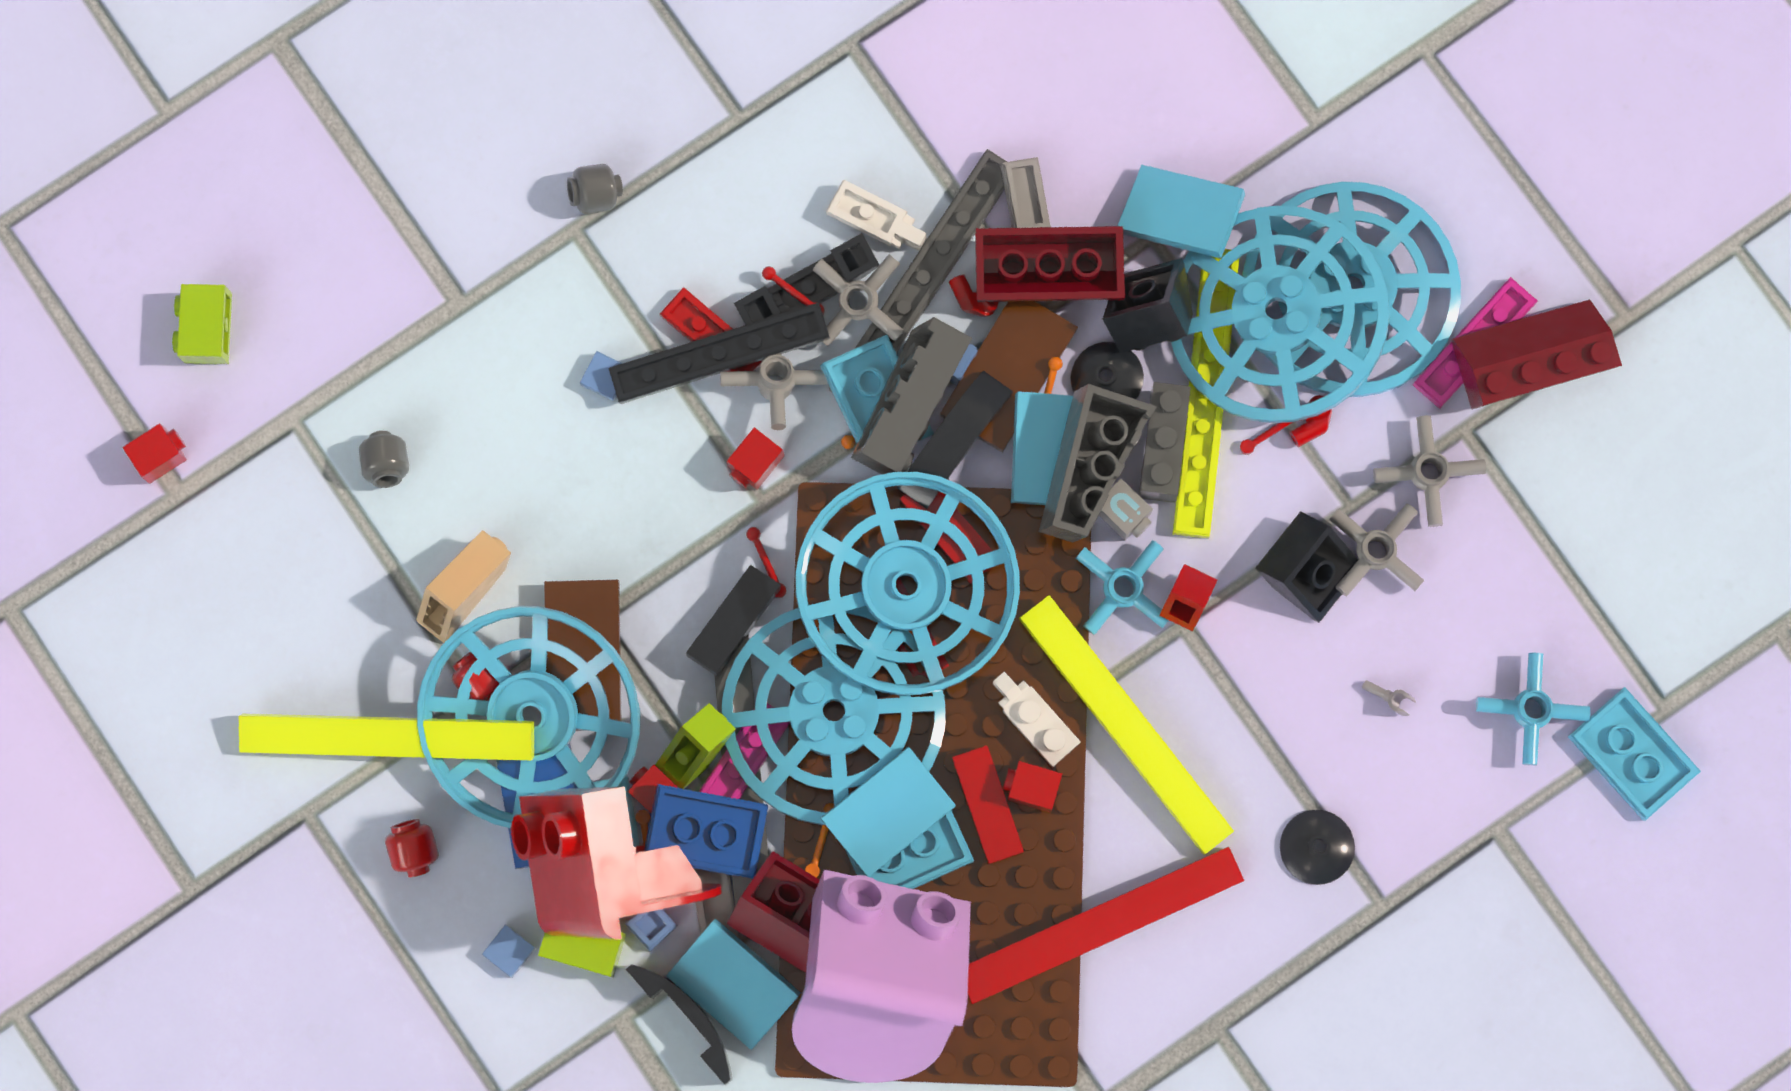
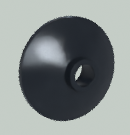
M1101 342L1086 348L1077 357L1071 370V387L1073 392L1090 384L1137 399L1143 388L1144 373L1138 357L1132 351L1120 353L1115 342ZM1105 369L1113 372L1112 378L1108 381H1103L1099 378L1101 371Z
M1309 810L1300 813L1290 820L1282 832L1280 839L1282 861L1287 870L1302 882L1313 885L1333 882L1349 869L1354 858L1355 842L1352 832L1340 817L1331 812ZM1320 839L1325 843L1326 848L1323 853H1316L1313 850L1312 843L1314 840Z

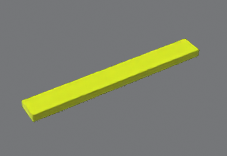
M1225 249L1224 252H1223L1222 258H1223L1224 255H1226V254H1227L1228 252H1230L1231 250H1230V249ZM1211 256L1212 258H1214V259L1217 260V261H1220V260L1222 259V258H1217V257ZM1239 258L1228 267L1238 273ZM1203 269L1200 271L1196 317H1199L1201 293L1209 276V273ZM1220 280L1217 282L1212 295L1210 314L1232 309V301L1236 290ZM1232 325L1214 328L1213 332L1219 345L1229 355ZM1202 331L1197 332L1193 336L1191 363L1202 378L1213 387L1223 372L1224 367L1210 352ZM1189 380L1188 386L1191 387L1172 534L1209 539L1223 409L1210 402Z
M1047 596L1020 617L1019 620L1201 853L1205 855L1233 833L1232 827L1051 596Z
M242 713L238 716L239 752L426 758L421 748L417 718ZM436 718L423 720L426 742L432 758L530 761L534 759V721Z

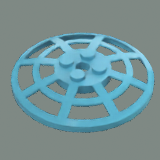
M1337 182L1320 185L1301 192L1282 205L1297 207L1307 200L1336 192L1339 212L1327 214V216L1344 224L1356 235V222L1373 224L1389 232L1377 247L1363 242L1373 254L1382 271L1388 292L1389 325L1398 332L1395 336L1385 341L1380 356L1388 354L1407 341L1421 357L1398 374L1378 381L1368 382L1366 379L1349 397L1381 394L1400 387L1417 377L1436 359L1448 342L1456 324L1461 303V279L1457 259L1449 240L1437 222L1422 207L1406 196L1386 187L1365 182ZM1351 191L1367 192L1386 197L1401 204L1410 211L1397 225L1377 214L1354 211ZM1285 215L1269 216L1271 231L1273 230L1281 235L1297 236L1313 243L1315 242L1309 236L1326 227L1319 222L1312 221L1301 230H1298L1282 219ZM1421 220L1439 242L1448 264L1449 274L1428 273L1427 264L1422 252L1415 241L1408 235ZM1342 237V242L1337 243L1329 253L1342 266L1347 277L1354 276L1359 278L1363 288L1374 287L1372 276L1363 258ZM1400 242L1411 255L1417 273L1396 274V270L1388 256ZM1286 246L1279 265L1290 267L1298 248ZM1259 249L1247 253L1242 277L1246 278L1255 271L1257 258L1260 253ZM1301 250L1306 255H1308V252H1306L1305 250ZM1321 261L1309 277L1315 285L1318 294L1340 291V286L1334 274ZM1419 288L1416 307L1411 318L1407 321L1392 307L1397 290ZM1430 288L1451 289L1447 318L1439 336L1431 344L1416 329L1426 312ZM1278 301L1279 308L1284 316L1287 312V306L1285 303ZM1377 302L1355 304L1354 323L1350 334L1351 349H1346L1362 361L1370 348H1366L1365 328L1377 322ZM1343 306L1322 308V316L1318 328L1323 331L1329 323L1340 328ZM1310 341L1300 349L1291 352L1294 371L1301 369L1294 363L1308 347L1321 354L1325 352ZM1263 353L1278 369L1276 355ZM1314 376L1298 384L1316 392L1330 394L1343 383Z
M1284 205L1259 207L1239 213L1234 224L1235 226L1255 218L1257 238L1236 246L1224 255L1220 261L1215 260L1209 255L1189 251L1183 260L1186 275L1192 264L1209 273L1201 293L1199 317L1191 319L1187 335L1202 331L1210 352L1224 367L1214 386L1212 387L1206 382L1192 365L1183 347L1182 339L1171 342L1186 377L1214 405L1233 415L1252 421L1267 423L1296 422L1318 416L1336 407L1351 396L1369 377L1380 358L1387 338L1390 318L1388 292L1382 271L1373 254L1362 240L1344 224L1323 213L1303 207ZM1288 215L1303 217L1319 222L1329 229L1317 244L1297 236L1272 235L1269 216ZM1342 237L1363 258L1372 276L1374 287L1352 289L1344 269L1329 253ZM1274 246L1295 247L1308 252V255L1297 269L1277 265ZM1259 249L1262 268L1252 272L1246 278L1228 268L1241 256ZM1321 261L1334 274L1340 286V291L1318 294L1315 285L1309 277ZM1220 280L1236 290L1232 301V309L1210 314L1212 295L1217 282ZM1274 301H1281L1287 306L1286 314L1280 319H1272L1266 314L1268 305ZM1377 302L1378 315L1375 334L1369 351L1362 361L1345 348L1353 328L1355 304ZM1343 306L1342 324L1334 340L1318 328L1321 321L1322 308ZM1235 325L1243 342L1232 358L1219 345L1213 332L1214 328ZM1309 341L1325 352L1312 364L1294 371L1291 352L1300 349ZM1257 350L1261 353L1276 355L1279 374L1259 373L1244 366L1254 351ZM1334 360H1337L1353 373L1345 383L1330 394L1312 403L1300 406L1296 383L1304 382L1318 375L1330 366ZM1237 377L1257 385L1281 386L1285 408L1267 409L1252 407L1234 401L1225 395Z
M893 472L873 476L852 485L837 495L819 513L809 528L801 546L796 567V599L800 617L808 636L820 654L836 670L854 682L875 691L895 695H921L941 691L964 681L979 671L995 655L1007 637L1016 616L1020 595V576L1016 553L1006 529L995 513L978 496L963 486L943 477L921 472ZM892 486H919L938 490L946 494L936 514L915 508L890 509L885 488ZM870 492L876 512L875 515L857 524L845 536L842 542L823 531L828 521L842 507L857 497ZM959 501L969 507L985 523L997 542L998 550L978 556L968 538L954 524L949 522ZM913 520L929 524L930 526L921 542L912 540L899 541L894 521ZM880 526L885 546L874 553L871 558L851 548L863 534L874 527ZM943 532L959 546L965 555V561L947 566L943 558L934 550ZM816 544L834 555L828 577L830 600L809 605L806 574L810 554ZM843 562H846L863 572L861 592L841 597L840 574ZM1004 564L1007 575V596L1003 616L1000 623L997 624L979 616L984 597L983 570ZM971 575L972 598L970 607L967 610L949 601L951 595V581ZM901 576L912 577L917 584L916 592L912 595L899 593L896 588V580ZM866 606L871 615L879 621L869 640L853 626L846 615V611ZM940 614L961 623L959 628L949 638L936 646L932 645L926 626L935 621ZM835 615L838 624L845 634L858 647L863 649L854 669L844 663L828 647L814 623L815 619ZM891 629L901 631L912 630L918 651L899 652L883 648L882 646ZM971 629L992 638L986 648L971 663L956 673L944 677L937 657L957 646ZM876 657L897 663L923 662L929 682L922 684H894L876 680L867 676Z
M867 607L846 611V613L863 616L879 622L871 615ZM796 608L770 621L748 640L732 665L726 679L722 698V714L735 728L757 725L762 745L777 767L766 781L762 783L744 760L736 740L735 731L725 744L734 767L746 785L761 800L777 811L799 821L825 825L820 818L827 812L801 808L775 794L788 776L811 787L833 790L834 806H836L849 795L848 788L863 784L901 753L910 733L912 712H934V727L931 741L922 761V764L930 771L942 743L945 728V699L943 690L932 692L933 696L911 697V695H899L900 698L877 699L873 689L854 682L836 670L823 656V667L817 668L804 676L788 662L801 652L816 647L810 637L796 642L785 649L780 655L762 643L780 627L801 618L799 608ZM833 615L818 619L819 633L836 655V645L850 646L863 651L846 634L834 632ZM891 629L892 632L882 646L883 648L896 651L905 642L914 652L918 651L914 636L909 631ZM753 654L769 667L758 688L755 710L733 713V699L737 681L745 663ZM876 657L867 676L872 678L883 665L893 678L895 684H907L903 673L895 662ZM779 674L795 689L791 695L788 707L767 709L770 688L774 679ZM830 701L841 703L845 709L844 716L838 721H830L823 714V707ZM901 713L899 731L894 743L889 747L874 734L879 714ZM790 722L798 742L786 756L780 752L774 743L768 724ZM862 746H865L880 759L867 770L847 776L846 755L857 751ZM810 750L823 756H829L831 758L832 778L810 774L798 768L797 765Z
M516 606L498 609L475 618L458 629L440 647L431 660L421 683L417 703V727L421 748L428 765L444 790L458 804L475 816L492 824L511 828L513 817L522 814L519 796L558 790L569 786L573 782H575L578 788H596L587 771L592 768L601 755L608 734L628 738L627 747L620 765L609 782L604 786L618 787L627 775L636 754L640 735V708L636 688L627 666L616 649L599 632L582 620L562 611L537 606ZM521 616L533 617L532 638L510 640L489 649L475 634L484 626L503 619ZM548 619L562 622L579 630L592 639L603 651L587 663L570 648L548 640ZM463 643L477 660L464 676L457 698L434 696L436 683L445 663L454 650ZM532 649L530 670L521 671L514 675L498 659L500 656L512 651ZM547 651L565 658L578 671L564 682L556 676L547 673ZM611 663L618 670L627 692L630 723L609 719L607 695L597 674ZM486 668L499 685L492 693L489 701L469 699L472 689L469 683L470 677L473 673L479 675ZM587 682L590 684L596 698L598 716L578 713L573 693ZM526 706H534L541 712L542 719L540 724L534 725V759L532 761L521 760L519 779L502 773L488 762L489 759H464L452 770H449L443 758H432L427 746L423 720L431 719L432 711L455 713V719H468V714L487 716V720L525 721L523 711ZM576 728L597 732L590 751L581 763L567 745L572 739ZM556 755L568 772L552 780L533 782L536 761L544 760ZM478 769L496 784L517 791L513 814L501 811L482 802L468 792L460 782Z

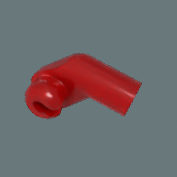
M965 274L956 276L948 282L960 308L964 312L981 317L994 314L999 302H977V294L972 291Z
M1322 395L1313 396V397L1310 399L1309 403H1312V402H1314V401H1316V400H1318V399H1320V398H1322V397H1324V396H1322ZM1332 409L1318 416L1307 418L1305 424L1290 431V436L1297 447L1314 440L1328 431Z

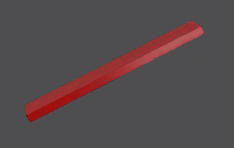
M1226 847L969 963L967 997L970 1004L979 1002L1244 882L1245 880L1230 847Z

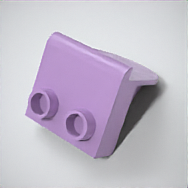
M824 870L812 898L806 985L795 1011L792 1024L794 1044L800 1054L809 1063L823 1072L838 1078L866 1083L890 1082L904 1079L923 1071L934 1063L943 1051L954 1025L962 1026L965 1017L968 994L971 902L951 898L941 892H924L879 882L864 875L851 876Z

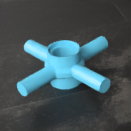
M1152 540L1130 568L1121 567L1115 570L1110 568L1086 547L1083 548L1076 559L1104 581L1103 591L1106 597L1083 625L1088 632L1095 635L1117 607L1127 608L1133 605L1161 628L1166 625L1169 620L1159 616L1162 609L1143 594L1144 585L1141 578L1164 550L1160 544ZM1125 578L1132 583L1133 593L1131 596L1121 597L1115 592L1114 582L1116 579Z
M1528 653L1526 690L1517 695L1515 700L1477 697L1476 712L1513 715L1515 720L1524 727L1523 765L1537 766L1539 728L1545 726L1551 718L1589 721L1590 706L1552 703L1551 698L1542 691L1543 653ZM1526 700H1534L1539 703L1541 707L1539 718H1531L1526 714L1524 709Z

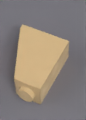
M482 530L425 588L416 621L445 643L506 570L511 555L506 545L500 539L491 537Z

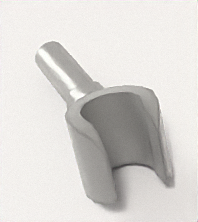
M1367 680L1363 683L1362 689L1383 698V700L1388 702L1389 707L1401 716H1409L1407 712L1399 708V704L1403 699L1407 698L1416 703L1415 699L1404 690L1392 692Z

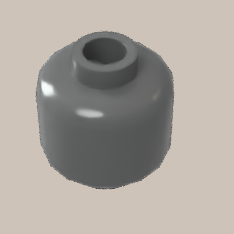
M607 164L578 167L574 170L572 177L567 179L569 202L571 206H577L578 210L583 214L609 211L615 207L617 197L623 194L620 175H614Z
M376 431L359 446L362 476L368 482L373 483L374 486L379 488L396 486L409 472L406 443L399 436L393 435L389 431Z

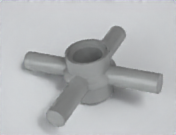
M890 254L866 281L858 280L847 283L846 279L823 259L815 265L813 271L840 294L839 306L841 310L827 325L830 339L822 341L826 346H829L852 319L865 320L868 318L894 342L902 336L904 330L878 308V294L876 291L900 264ZM856 291H864L868 295V303L861 310H853L849 305V298Z
M782 354L771 355L765 358L757 371L721 372L720 374L721 387L758 386L761 395L770 400L771 428L773 430H783L786 428L784 399L789 396L795 385L828 384L822 370H794L790 360L782 356ZM776 375L782 377L783 379L780 381H774L768 377Z
M1431 416L1416 417L1420 454L1413 459L1409 466L1374 468L1373 477L1375 483L1412 480L1417 488L1424 490L1428 527H1437L1443 525L1439 489L1445 485L1449 477L1486 474L1485 459L1448 462L1442 454L1435 452ZM1424 463L1433 464L1438 470V478L1427 479L1421 472V465Z
M1406 504L1384 531L1371 530L1366 532L1340 509L1333 514L1329 520L1357 543L1356 552L1359 559L1337 584L1336 589L1341 594L1347 597L1370 569L1382 570L1387 568L1414 591L1424 582L1423 578L1396 557L1397 545L1395 539L1418 514L1414 507ZM1373 541L1380 542L1385 547V557L1381 559L1372 557L1368 552V543Z

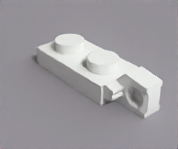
M842 180L826 210L827 215L898 249L904 243L920 251L927 239L925 232L912 226L915 219L910 217L906 210L846 180Z
M1003 672L993 681V685L1004 696L998 702L1004 709L1003 713L1052 768L1081 743L1032 686L1029 687L1024 680L1017 686Z

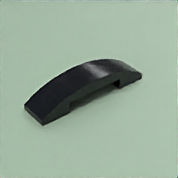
M863 233L830 250V255L822 258L845 278L847 283L861 280L879 266ZM819 261L784 279V281L813 303H823L838 294L833 287L813 271V268ZM778 284L769 288L764 286L734 303L745 325L805 307L804 304Z
M983 370L940 424L907 472H921L949 480L951 474L990 421L992 422L1009 400L1013 391ZM919 486L897 487L899 491L926 509L929 508L940 493L938 490Z
M631 964L626 970L651 999H654L664 990L711 1046L700 1057L724 1085L731 1082L733 1079L727 1052L717 1030L701 1007L668 979L650 970Z

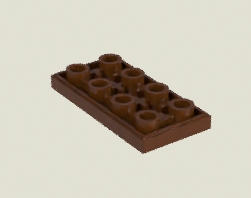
M1035 301L1007 302L979 348L977 355L965 371L963 378L959 381L940 412V416L944 419L959 399L984 370L1013 391V394L992 422L990 421L978 438L1003 453L1014 435L1015 394L1018 391L1040 393L1049 376V360L1052 357L1061 358L1078 330V326Z
M619 579L544 581L545 608L562 611L582 620L599 632L616 649L621 657ZM548 619V640L570 648L587 663L603 651L592 639L579 630L562 622ZM547 651V673L556 676L564 682L578 671L565 658ZM611 663L599 672L597 676L607 695L609 719L622 721L621 677L614 664ZM587 682L573 693L578 713L598 716L596 698L590 684Z

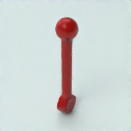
M767 266L762 270V277L765 280L774 281L805 306L815 304L776 275L773 267ZM819 303V304H820V307H821V310H822V313H823V315H824V313H825L824 306H823L821 303Z
M1293 422L1278 423L1252 440H1243L1240 444V451L1245 455L1251 454L1255 446Z
M750 527L746 532V536L750 541H753L768 576L781 584V589L775 597L783 598L787 590L785 585L779 582L760 541L761 532L757 527Z

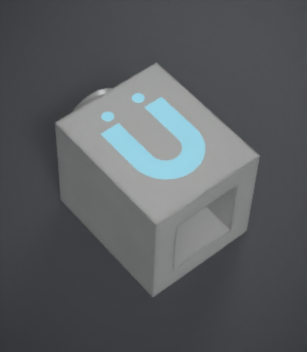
M1120 479L1109 491V497L1099 516L1122 539L1126 540L1131 534L1138 538L1152 523L1148 517L1151 515L1153 508L1126 482Z

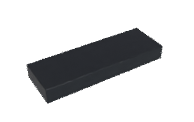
M750 564L687 650L686 656L715 676H718L780 591L781 584Z

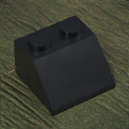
M1182 258L1125 273V299L1108 300L1102 318L1120 353L1131 350H1143L1150 345L1165 341L1174 342L1187 336L1193 310L1185 264Z
M1300 511L1255 569L1274 590L1314 621L1320 623L1342 595L1336 589L1337 584L1359 559L1329 525Z

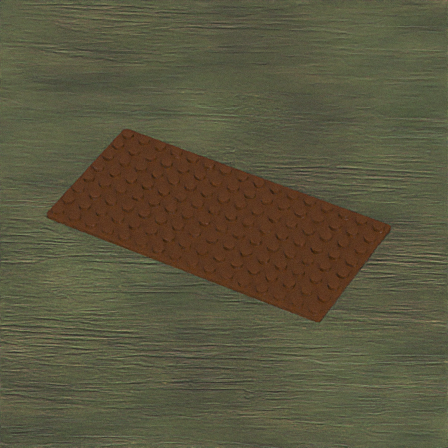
M803 482L798 487L793 610L798 608L796 599V567L806 534L819 513L837 495L854 485L852 483ZM898 486L885 488L890 509L905 508L900 502V498L905 494L897 489ZM964 487L978 496L995 513L1006 529L1014 547L1020 576V595L1016 616L1007 637L995 655L979 671L964 681L943 690L945 699V728L941 747L929 771L956 805L952 809V813L974 862L915 888V890L924 892H941L951 898L971 902L969 963L1082 913L1087 706L1024 627L1019 618L1050 595L1089 645V632L1083 625L1089 619L1090 570L1079 562L1076 557L1084 547L1091 551V530L1087 537L1073 543L1041 533L1039 528L1045 505L1011 503V489ZM870 492L857 497L842 507L828 521L823 531L842 542L845 536L857 524L875 515L876 512ZM959 501L956 509L993 551L998 550L997 542L985 523L969 507ZM894 521L899 541L912 540L921 542L926 534V531L917 521ZM880 526L874 527L863 534L851 548L871 558L874 553L885 546ZM816 544L810 554L806 574L809 605L830 600L828 577L834 555ZM936 545L934 550L943 558L947 566L952 565L951 560ZM843 562L840 574L841 597L861 592L863 572L846 562ZM1004 564L992 567L983 574L984 597L979 616L997 624L1000 623L1003 616L1007 596V575ZM899 577L909 595L916 592L917 584L912 577ZM965 577L952 580L949 601L968 610L972 598V584ZM846 613L853 626L869 640L878 622L863 616ZM940 614L927 627L938 645L949 638L959 628L961 623ZM833 615L834 632L845 634L838 624L835 615ZM801 618L793 621L792 645L809 637ZM815 619V620H814V623H815V625H816V627H817V630H818V632H819L818 619ZM971 629L957 646L943 654L949 664L947 668L942 670L944 677L956 673L971 663L986 648L992 638ZM903 642V645L905 646L907 652H914L911 648H909V646L905 642ZM836 645L837 656L854 669L863 651L850 646ZM813 647L792 658L791 665L805 676L811 671L823 667L822 655L816 647ZM895 662L903 673L907 684L929 682V679L924 675L913 677L906 663ZM921 662L914 663L919 673L925 671ZM883 665L872 677L879 681L895 684L893 678ZM1003 672L1017 686L1023 680L1029 687L1032 686L1081 742L1053 768L1003 713L1004 709L998 702L1004 696L993 685V681ZM790 684V698H791V695H792V693H793V690L795 689V687H793L791 684ZM875 691L877 699L900 698L899 695ZM932 692L921 695H911V697L933 696ZM830 701L823 707V714L830 721H838L844 716L845 709L841 703ZM912 712L910 733L903 750L910 747L921 762L931 741L934 727V712ZM901 713L879 714L874 734L889 747L894 743L899 731ZM791 724L788 730V752L798 742ZM986 745L989 748L1002 789L1009 768L1017 769L1019 761L1062 773L1051 813L1009 801L1010 791L1003 789L1024 853L988 865L952 761L954 756ZM862 746L857 751L846 755L847 776L867 770L880 759L865 746ZM810 750L797 765L798 768L810 774L832 778L831 758L829 756H823ZM788 776L786 780V801L801 808L823 812V808L827 803H834L833 790L811 787ZM859 786L848 788V793H852ZM785 815L783 857L805 870L806 866L811 864L822 825L799 821ZM828 830L818 864L820 874L817 878H821L824 870L855 876L856 872L845 848L832 832ZM1080 956L974 1004H970L967 997V1007L962 1026L954 1025L943 1051L936 1061L923 1071L896 1081L1073 1087L1077 1083ZM779 957V974L798 989L801 994L777 1020L776 1074L780 1077L842 1079L813 1066L800 1054L795 1046L792 1036L793 1017L805 990L806 973Z

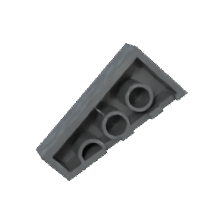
M935 317L911 330L851 456L852 459L880 474L907 471L914 458L912 450L917 441L921 440L929 426L928 420L941 401L944 391L968 348L972 337Z
M1090 384L1074 392L1039 532L1072 543L1088 536L1109 497V491L1115 480L1122 473L1125 467L1124 463L1132 448L1138 443L1146 422L1151 418L1157 406Z

